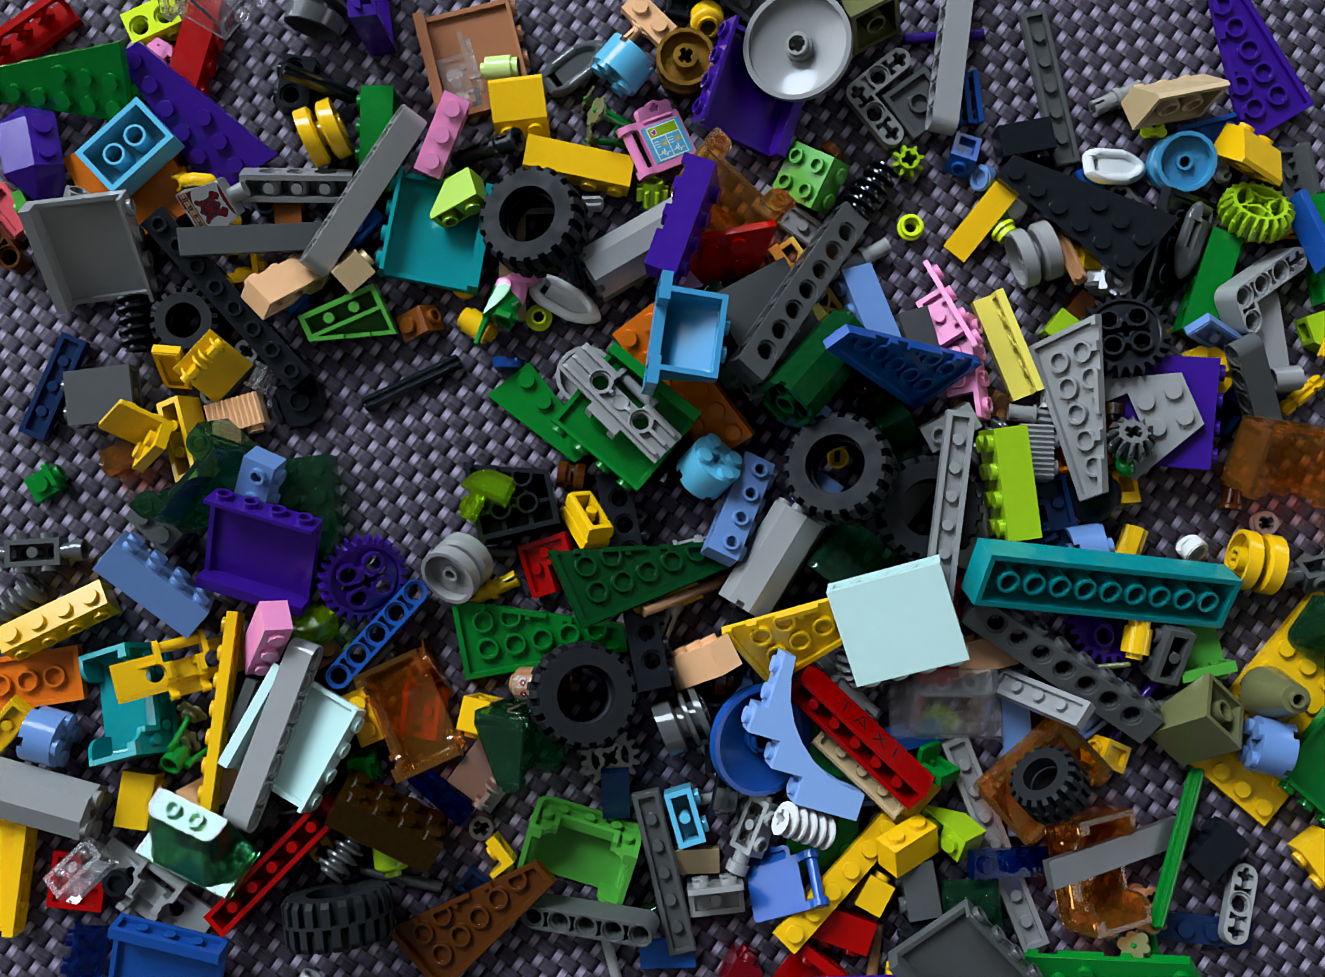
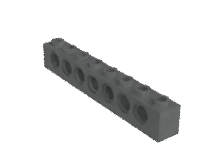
M847 201L831 210L725 364L748 387L758 383L764 384L770 379L773 374L771 369L775 363L780 362L787 353L785 349L787 345L799 336L801 324L805 323L813 315V306L827 294L826 287L839 276L840 272L838 269L851 258L853 254L851 252L852 248L858 245L865 237L863 232L869 222Z
M970 599L961 607V623L1060 690L1092 702L1096 707L1094 713L1140 744L1164 722L1160 711L1161 707L1153 698H1145L1139 694L1138 690L1127 681L1123 683L1117 679L1116 675L1105 666L1101 668L1095 664L1087 653L1083 651L1078 652L1073 649L1065 638L1054 636L1043 623L1038 620L1032 621L1026 617L1023 610L973 605ZM992 615H1000V616H1001V617L998 618V619H991V618H989V617L992 616ZM1017 630L1024 631L1021 634H1012L1014 631ZM1038 646H1045V648L1041 650L1035 649ZM1062 661H1067V662H1068V663H1066V664H1064V665H1059V664H1058L1059 662H1062ZM1083 677H1090L1089 679L1081 680ZM1106 692H1112L1111 694L1103 695Z

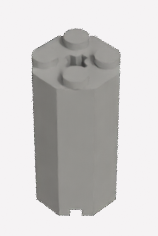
M672 197L583 247V251L578 258L580 262L583 261L586 265L584 269L599 295H602L604 302L650 277L646 273L644 262L656 229H663V225H661L662 212L666 203L672 204Z
M779 497L778 500L774 501L749 542L744 558L741 562H737L718 594L754 617L776 612L824 533V528L827 524L814 516H809L807 511L800 505L792 504L786 499Z
M0 756L1 819L79 841H87L90 836L97 837L103 825L101 818L104 811L111 805L113 794L108 792V786Z

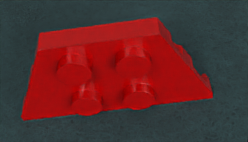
M769 220L701 232V243L696 253L692 252L689 259L691 262L689 270L702 284L742 278L758 271L776 231L775 221Z

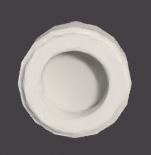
M1187 535L1177 542L1176 551L1184 560L1200 561L1207 554L1208 544L1197 535Z

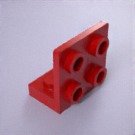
M809 940L803 944L795 955L790 952L772 975V977L849 976L844 967Z

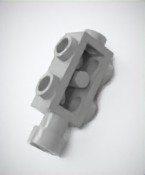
M749 796L741 802L740 811L742 814L740 819L730 829V837L732 839L729 845L736 850L733 857H729L725 867L729 872L740 877H746L750 867L748 865L750 857L763 858L773 833L771 828L772 818L780 806L773 802V796Z

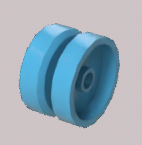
M1192 130L1177 132L1157 141L1149 150L1145 162L1146 175L1155 188L1161 191L1162 186H1170L1184 192L1195 191L1206 185L1214 175L1218 164L1217 151L1212 141L1204 134Z

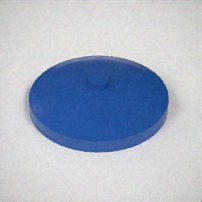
M763 683L750 685L737 691L723 704L712 725L709 747L714 769L721 780L732 789L755 797L779 792L787 786L789 778L793 777V774L771 769L765 762V746L767 742H771V739L749 733L742 726L741 716L743 709L749 705L750 699L762 700L760 693ZM791 700L794 723L801 741L809 753L811 746L809 716Z

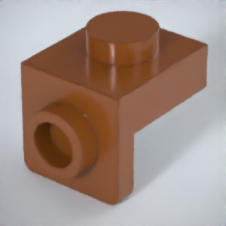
M418 305L396 317L405 343L413 342L430 332L444 330L442 317L436 305Z

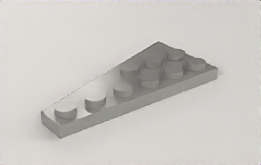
M1094 314L1028 347L1045 388L1042 391L1079 501H1085L1109 492L1102 315Z

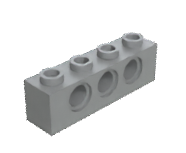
M243 168L239 174V182L243 181L247 185L251 195L241 202L336 203L355 175L354 169Z

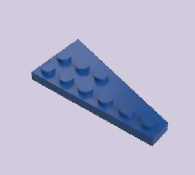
M845 324L835 330L833 334L823 340L828 351L914 410L982 365L979 357L849 324Z

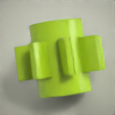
M903 145L900 149L901 154L898 152L893 153L891 158L896 162L891 167L898 173V179L902 176H908V179L912 180L914 171L921 173L923 170L919 163L924 159V155L919 156L916 151L917 146L913 149H907Z
M658 177L645 179L643 184H637L636 201H642V207L649 210L668 199L669 186L663 185V180Z

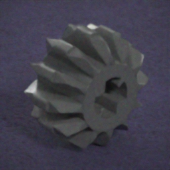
M1121 416L1117 422H1113L1110 425L1106 434L1108 453H1116V461L1124 458L1128 464L1132 459L1140 463L1144 457H1149L1153 452V447L1156 443L1153 426H1145V419L1139 422L1135 420L1134 416L1129 420Z

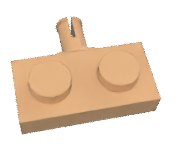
M628 0L621 7V13L630 21L633 27L622 36L625 42L628 39L634 42L639 36L649 39L658 48L661 39L670 31L677 29V26L651 0Z

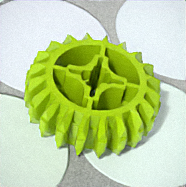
M1241 181L1239 185L1232 184L1230 188L1223 192L1217 204L1216 212L1218 213L1217 219L1221 221L1222 227L1228 228V233L1237 234V238H1246L1247 242L1255 240L1260 244L1262 241L1266 243H1271L1273 240L1279 241L1282 236L1289 232L1295 219V205L1290 203L1289 197L1283 196L1282 191L1274 190V186L1267 187L1264 183L1259 185L1254 181L1247 184Z

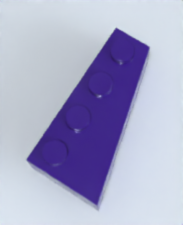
M684 152L681 163L684 164L682 176L676 175L672 185L674 188L672 204L666 203L662 212L661 225H663V229H656L644 262L647 275L660 279L662 270L674 271L672 284L677 286L681 278L686 277L691 265L689 259L692 252L696 253L701 243V231L703 228L706 229L712 216L710 210L713 204H718L722 194V188H719L717 163Z

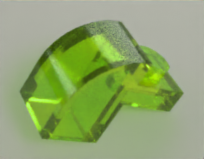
M484 469L472 473L461 485L465 491L469 492V495L464 496L459 505V511L461 512L459 516L463 520L475 524L485 500L506 508L517 482L512 477L495 470Z
M317 601L306 610L301 618L291 615L293 631L287 645L294 637H299L318 645L327 643L340 633L336 614Z

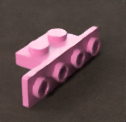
M928 259L923 261L938 289L915 303L918 308L928 305L940 346L945 348L966 335L978 355H981L984 352L980 344L984 343L976 328L970 330L967 322L971 321L963 306L958 309L954 301L958 298L951 286L945 287L941 280L945 276L937 264L932 266Z
M967 312L971 321L967 322L970 330L976 328L978 333L982 334L983 326L981 320ZM966 336V339L955 341L945 348L978 356L982 365L946 389L947 397L953 399L973 394L976 416L978 419L986 422L990 420L991 413L993 412V403L988 396L987 386L990 385V379L984 368L986 350L983 344H980L984 353L978 355Z

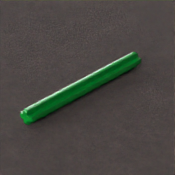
M1194 766L1189 768L1148 918V924L1151 927L1161 930L1164 929L1205 777L1204 770L1199 767L1198 769Z

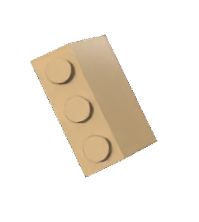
M1187 74L1177 79H1161L1146 85L1140 83L1129 89V93L1121 101V105L1132 130L1201 117L1230 86L1229 80L1206 74L1193 76Z

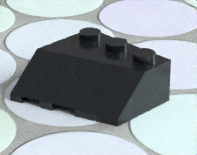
M463 462L478 540L484 546L564 528L549 470L500 467L489 464L478 465Z

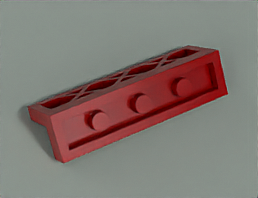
M38 0L0 27V65L33 59L84 23L67 0ZM56 1H58L57 4H55V5L52 6L51 8H48L50 5H52L53 3H55Z

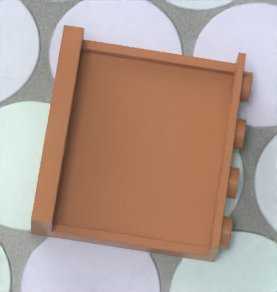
M496 0L425 18L423 11L412 13L436 110L443 92L446 90L473 104L467 118L492 113L488 83L486 79H482L480 72V63H484L485 57L510 54L512 57H518L521 66V76H527L526 67H530L527 50L521 51L519 42L524 41L521 26H515L513 17L518 16L514 0Z

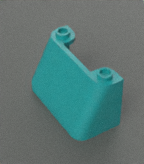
M123 642L78 657L82 678L88 683H99L105 733V737L94 739L88 747L89 767L164 754L167 752L166 747L178 731L176 703L171 701L168 691L118 705L109 666L152 655L151 642ZM169 651L161 653L163 662L171 661ZM152 666L147 670L146 677L150 682H159L163 678V671L160 667Z

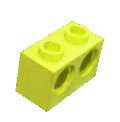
M151 0L120 14V17L132 43L134 44L139 41L148 45L157 37L165 42L177 41L184 15L176 0ZM169 17H173L169 23H165ZM145 28H148V31L145 34L141 35V32Z

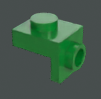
M934 740L920 746L917 753V761L935 777L933 783L941 787L959 779L960 768L940 756L942 742Z

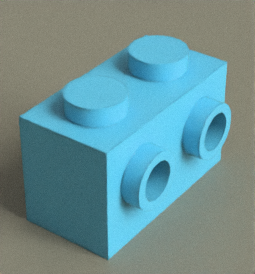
M691 782L664 789V798L679 850L706 842L705 832L710 831L706 815L700 816L697 805L702 804L698 788L692 789Z

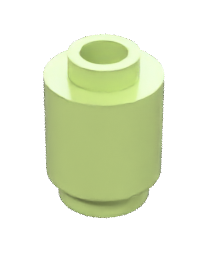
M511 54L485 57L484 63H480L481 77L483 80L486 79V81L521 76L519 58L512 57Z

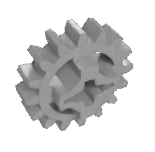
M627 730L623 731L622 734H618L619 738L611 744H606L598 749L581 750V754L587 756L586 759L581 761V765H588L589 767L585 772L586 776L592 773L595 775L593 783H597L601 779V768L629 767V773L636 774V770L632 765L640 763V759L634 757V755L640 752V749L632 747L636 739L631 738L628 740L626 738ZM624 745L629 753V761L622 756L621 749ZM617 746L615 754L617 760H611L604 766L606 759L604 752L609 754ZM592 752L599 758L600 764L597 768L592 760Z

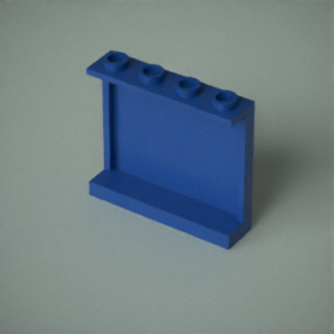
M121 913L108 928L107 938L114 939L108 977H224L230 943L228 938Z

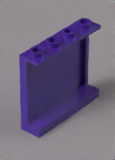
M736 14L728 20H724L718 29L717 36H719L717 46L710 53L709 62L711 64L708 72L702 78L700 85L702 91L700 97L697 98L693 105L692 113H694L691 123L774 162L786 158L804 102H786L773 98L753 81L747 71L743 56V41L746 27L738 24L740 16Z
M1164 355L1161 363L1155 361L1154 370H1150L1145 366V373L1142 376L1182 372L1204 422L1203 426L1154 466L1210 470L1211 465L1217 464L1218 448H1213V437H1219L1220 420H1215L1216 409H1222L1223 393L1218 392L1219 381L1224 382L1226 365H1220L1221 358ZM1135 370L1132 377L1141 375ZM1113 371L1112 379L1117 378L1116 371ZM1122 372L1120 378L1128 377L1127 372ZM1128 394L1110 401L1125 404V415H1115L1117 421L1121 416L1127 420L1134 416L1135 420L1139 421Z
M216 488L203 499L204 504L210 505L204 570L196 576L195 586L258 605L259 601L288 600L290 615L301 618L312 604L323 519L313 517L309 513H300L286 509L283 505L262 502L256 497L235 494L229 489Z

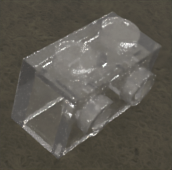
M85 837L43 880L57 899L77 904L119 861L105 843Z

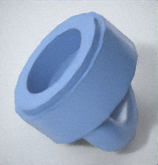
M976 165L969 177L971 188L974 191L987 192L996 181L994 179L996 175L994 168L990 165Z

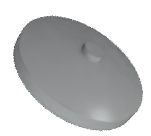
M766 0L753 14L745 31L743 56L747 71L753 81L773 98L786 102L812 100L834 87L847 70L853 53V30L848 16L836 0Z

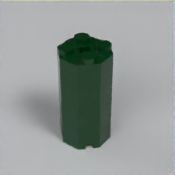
M833 310L825 315L776 369L770 379L760 387L761 393L765 392L766 394L763 398L764 405L779 421L787 423L788 420L795 422L793 427L798 429L809 424L856 370L828 351L823 342L824 339L845 324L865 328L851 310Z

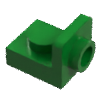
M44 462L40 465L41 470L23 480L35 501L39 504L46 502L70 487L66 481V472L57 464Z

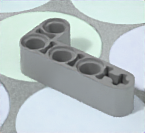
M1304 248L1274 249L1219 286L1214 294V301L1221 321L1240 334L1257 333L1261 329L1263 321L1257 302L1306 267L1308 258Z
M1273 290L1257 302L1263 321L1261 329L1256 334L1264 344L1276 394H1284L1301 390L1305 384V374L1300 365L1290 366L1280 300L1278 293Z

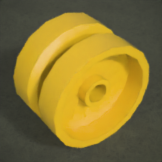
M329 97L315 103L317 119L306 106L292 112L296 128L306 151L318 169L331 164L332 156L329 146L334 155L340 160L353 155L346 127Z
M1239 529L1233 534L1228 543L1223 564L1243 580L1240 590L1251 589L1255 593L1273 595L1279 591L1288 572L1289 547L1287 541L1282 536L1263 534L1261 536L1257 531Z

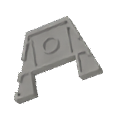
M1182 372L1135 376L1132 378L1104 379L1105 403L1128 394L1139 421L1145 419V426H1153V434L1156 435V443L1152 454L1149 457H1144L1140 463L1134 460L1135 472L1130 476L1132 481L1138 479L1204 425Z

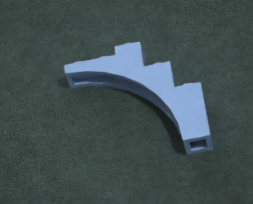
M778 648L777 654L772 656L769 664V671L771 673L768 682H764L761 688L760 697L762 700L750 699L749 705L745 706L742 712V726L749 733L771 739V742H767L765 746V762L771 769L793 774V777H790L788 780L786 792L788 793V798L795 805L857 821L865 794L858 787L839 780L820 768L803 745L794 723L791 705V678L796 656L789 651Z

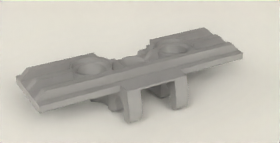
M587 342L559 368L592 402L584 413L590 419L595 416L608 429L606 435L612 441L621 431L655 464L682 438V435L654 409L660 401L657 398L653 399L650 395L641 394L642 387L627 373L629 370L625 366L617 372ZM597 376L605 377L608 381V387L604 390L596 389L592 384L593 379ZM620 381L645 406L638 408L615 385ZM646 418L648 420V427L643 430L636 429L632 423L635 419L643 420Z
M114 835L90 868L103 878L109 871L115 868H125L128 870L129 867H133L135 869L132 873L134 877L133 884L127 889L126 897L115 908L124 912L131 907L146 919L154 921L159 919L166 924L206 933L211 925L203 917L212 907L187 889L191 882L187 879L182 880L154 859L155 855L150 852L144 857ZM148 869L175 889L174 893L150 876ZM176 901L184 905L183 913L175 914L171 910V903L173 904Z

